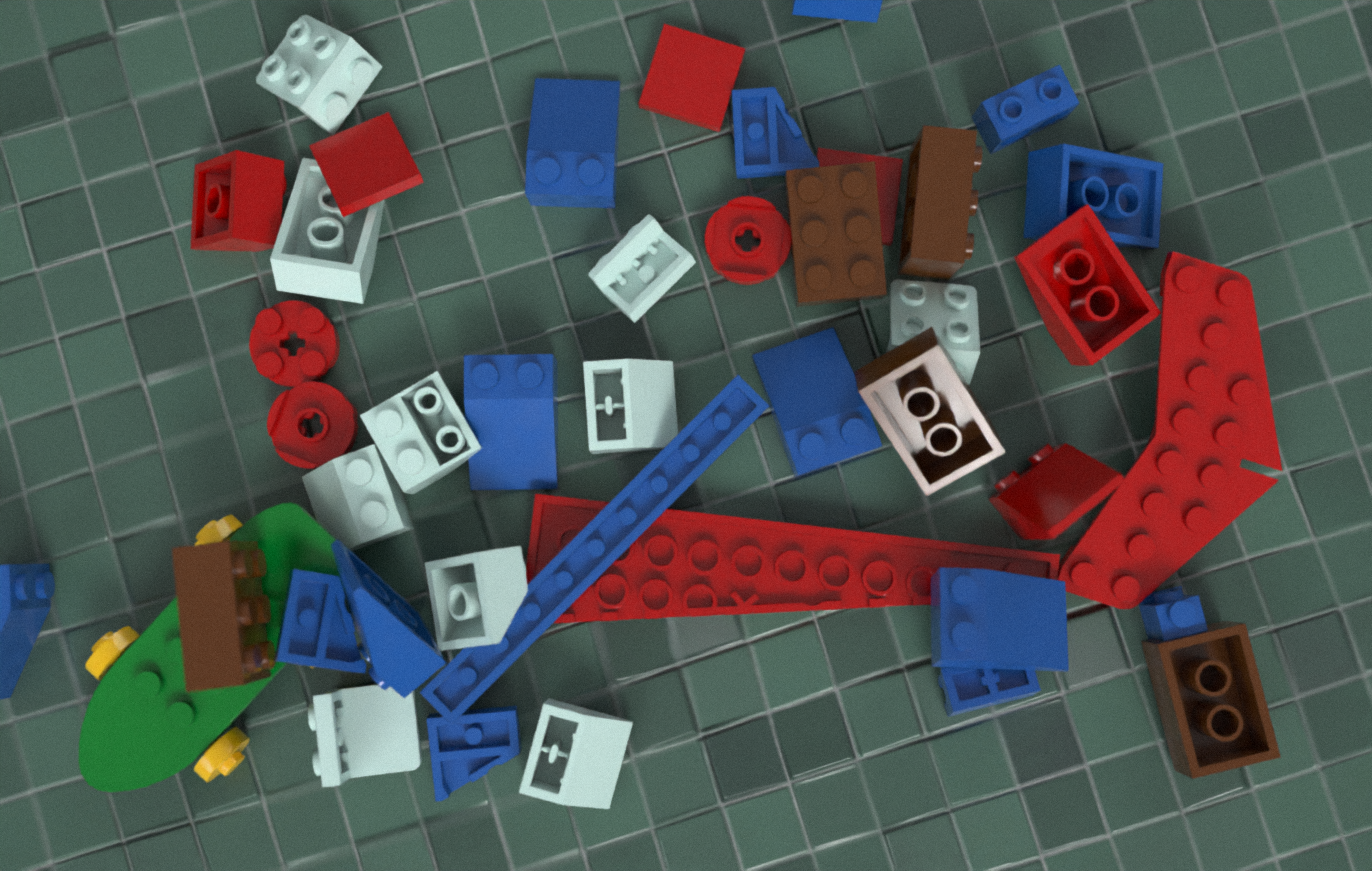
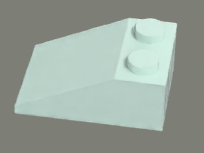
M303 158L270 257L277 291L364 304L373 271L385 200L343 217L316 160Z

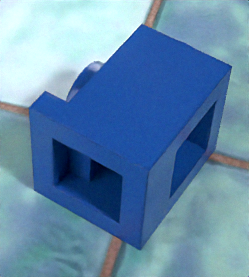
M1181 586L1152 592L1139 604L1148 639L1168 641L1208 631L1199 595H1184Z

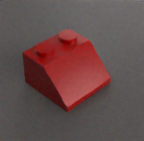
M235 150L196 164L194 171L190 249L260 252L274 248L283 220L282 202L287 188V180L284 176V161Z

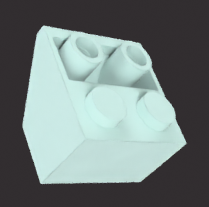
M615 359L583 362L589 451L592 454L664 449L678 435L673 361Z
M438 371L360 415L403 493L415 494L453 472L482 449Z
M548 698L542 707L519 793L561 805L609 809L633 721Z

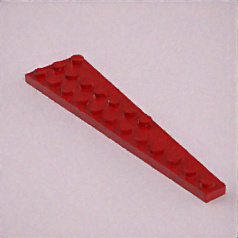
M535 494L526 564L527 585L610 502ZM667 509L553 624L931 605V577L940 567L989 569L1058 580L1060 554Z

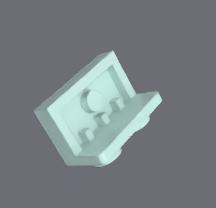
M648 214L639 224L634 225L608 254L599 259L588 275L602 294L635 323L696 261L686 249L663 231L653 216Z

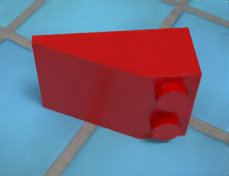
M1088 204L1080 207L1014 257L1047 331L1071 365H1094L1161 314Z
M1047 443L1027 458L1031 465L1019 475L1015 470H1012L993 485L997 492L988 500L1020 540L1054 539L1126 480L1121 473L1067 443L1056 445L1053 448Z

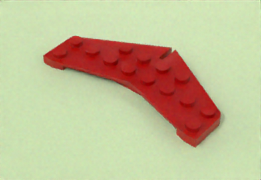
M1174 251L1168 252L1160 276L1159 296L1162 297L1156 409L1155 424L1149 441L1124 476L1126 481L1113 491L1077 544L1071 546L1059 562L1058 580L1065 581L1066 592L1118 609H1131L1140 604L1279 481L1278 479L1239 467L1242 459L1282 471L1251 283L1245 275L1237 271Z

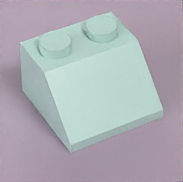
M376 444L332 459L302 477L317 521L351 551L414 529L398 482Z
M521 546L476 552L426 562V575L439 650L500 643L528 592L526 566L523 561Z

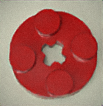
M743 196L727 202V205L721 207L711 216L705 231V251L713 270L725 279L742 285L758 284L773 278L786 262L791 247L790 227L786 219L784 220L774 205L759 197ZM744 230L753 231V238L760 240V245L753 246L750 252L743 251L742 245L735 242L736 237H743Z
M291 300L277 303L271 308L263 309L258 313L250 334L249 350L259 374L276 384L294 388L295 386L302 385L301 383L309 381L318 382L321 380L320 377L325 375L329 368L332 369L339 356L340 340L336 327L325 313L309 303ZM297 333L299 339L305 340V347L298 348L297 355L291 356L290 350L284 348V343L290 339L291 334Z
M309 381L301 383L302 385L295 386L291 390L284 391L275 399L268 414L267 430L268 435L272 438L276 452L284 461L300 468L316 469L330 460L350 452L358 433V414L355 406L350 403L341 391L325 383ZM315 413L321 416L320 423L324 425L321 433H315L313 438L307 437L308 429L302 426L305 418L313 419Z

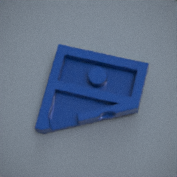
M775 87L732 90L737 179L784 176L786 170L819 167L818 159L813 155L805 142L801 130L795 120L791 118L785 108V103Z
M298 569L290 570L274 661L355 673L366 672L365 660L361 658L354 635L356 630L351 614L347 612L344 602L346 597L339 576Z
M517 706L466 710L452 725L440 713H429L427 728L436 802L445 800L453 791L470 781L473 783L486 775L489 769L498 764L502 765L520 754L522 747Z

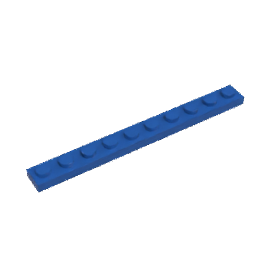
M737 375L527 585L528 592L500 643L464 648L420 694L452 725L692 485L769 405Z

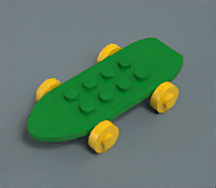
M282 503L265 509L248 520L244 525L230 514L218 522L216 520L210 521L196 535V540L198 541L195 545L223 541H257L258 549L263 550L266 559V574L261 577L263 595L268 596L271 606V618L269 622H266L267 640L273 642L275 651L290 570L298 569L339 576L331 544L337 539L303 507L296 503ZM177 597L141 635L130 626L123 627L115 633L112 631L106 633L93 645L91 649L93 654L85 665V668L101 682L90 700L81 727L78 759L81 775L90 786L98 791H130L152 785L173 776L192 764L204 753L203 757L194 767V771L206 782H210L220 773L226 777L245 758L241 752L249 743L250 738L238 727H234L222 737L220 736L287 663L275 662L274 668H270L271 677L246 685L186 692Z

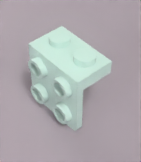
M303 15L289 27L286 37L273 55L265 60L260 73L257 75L256 82L267 91L296 106L323 130L334 135L383 66L352 37L308 15Z
M894 280L890 286V339L887 352L928 328L933 327L967 384L970 385L980 355L976 289L969 285Z
M377 684L326 690L313 696V703L308 708V720L311 730H316L318 748L314 749L313 768L316 776H321L322 787L338 786L355 777L412 771L421 765L422 756L415 690L405 699L391 687L383 690Z

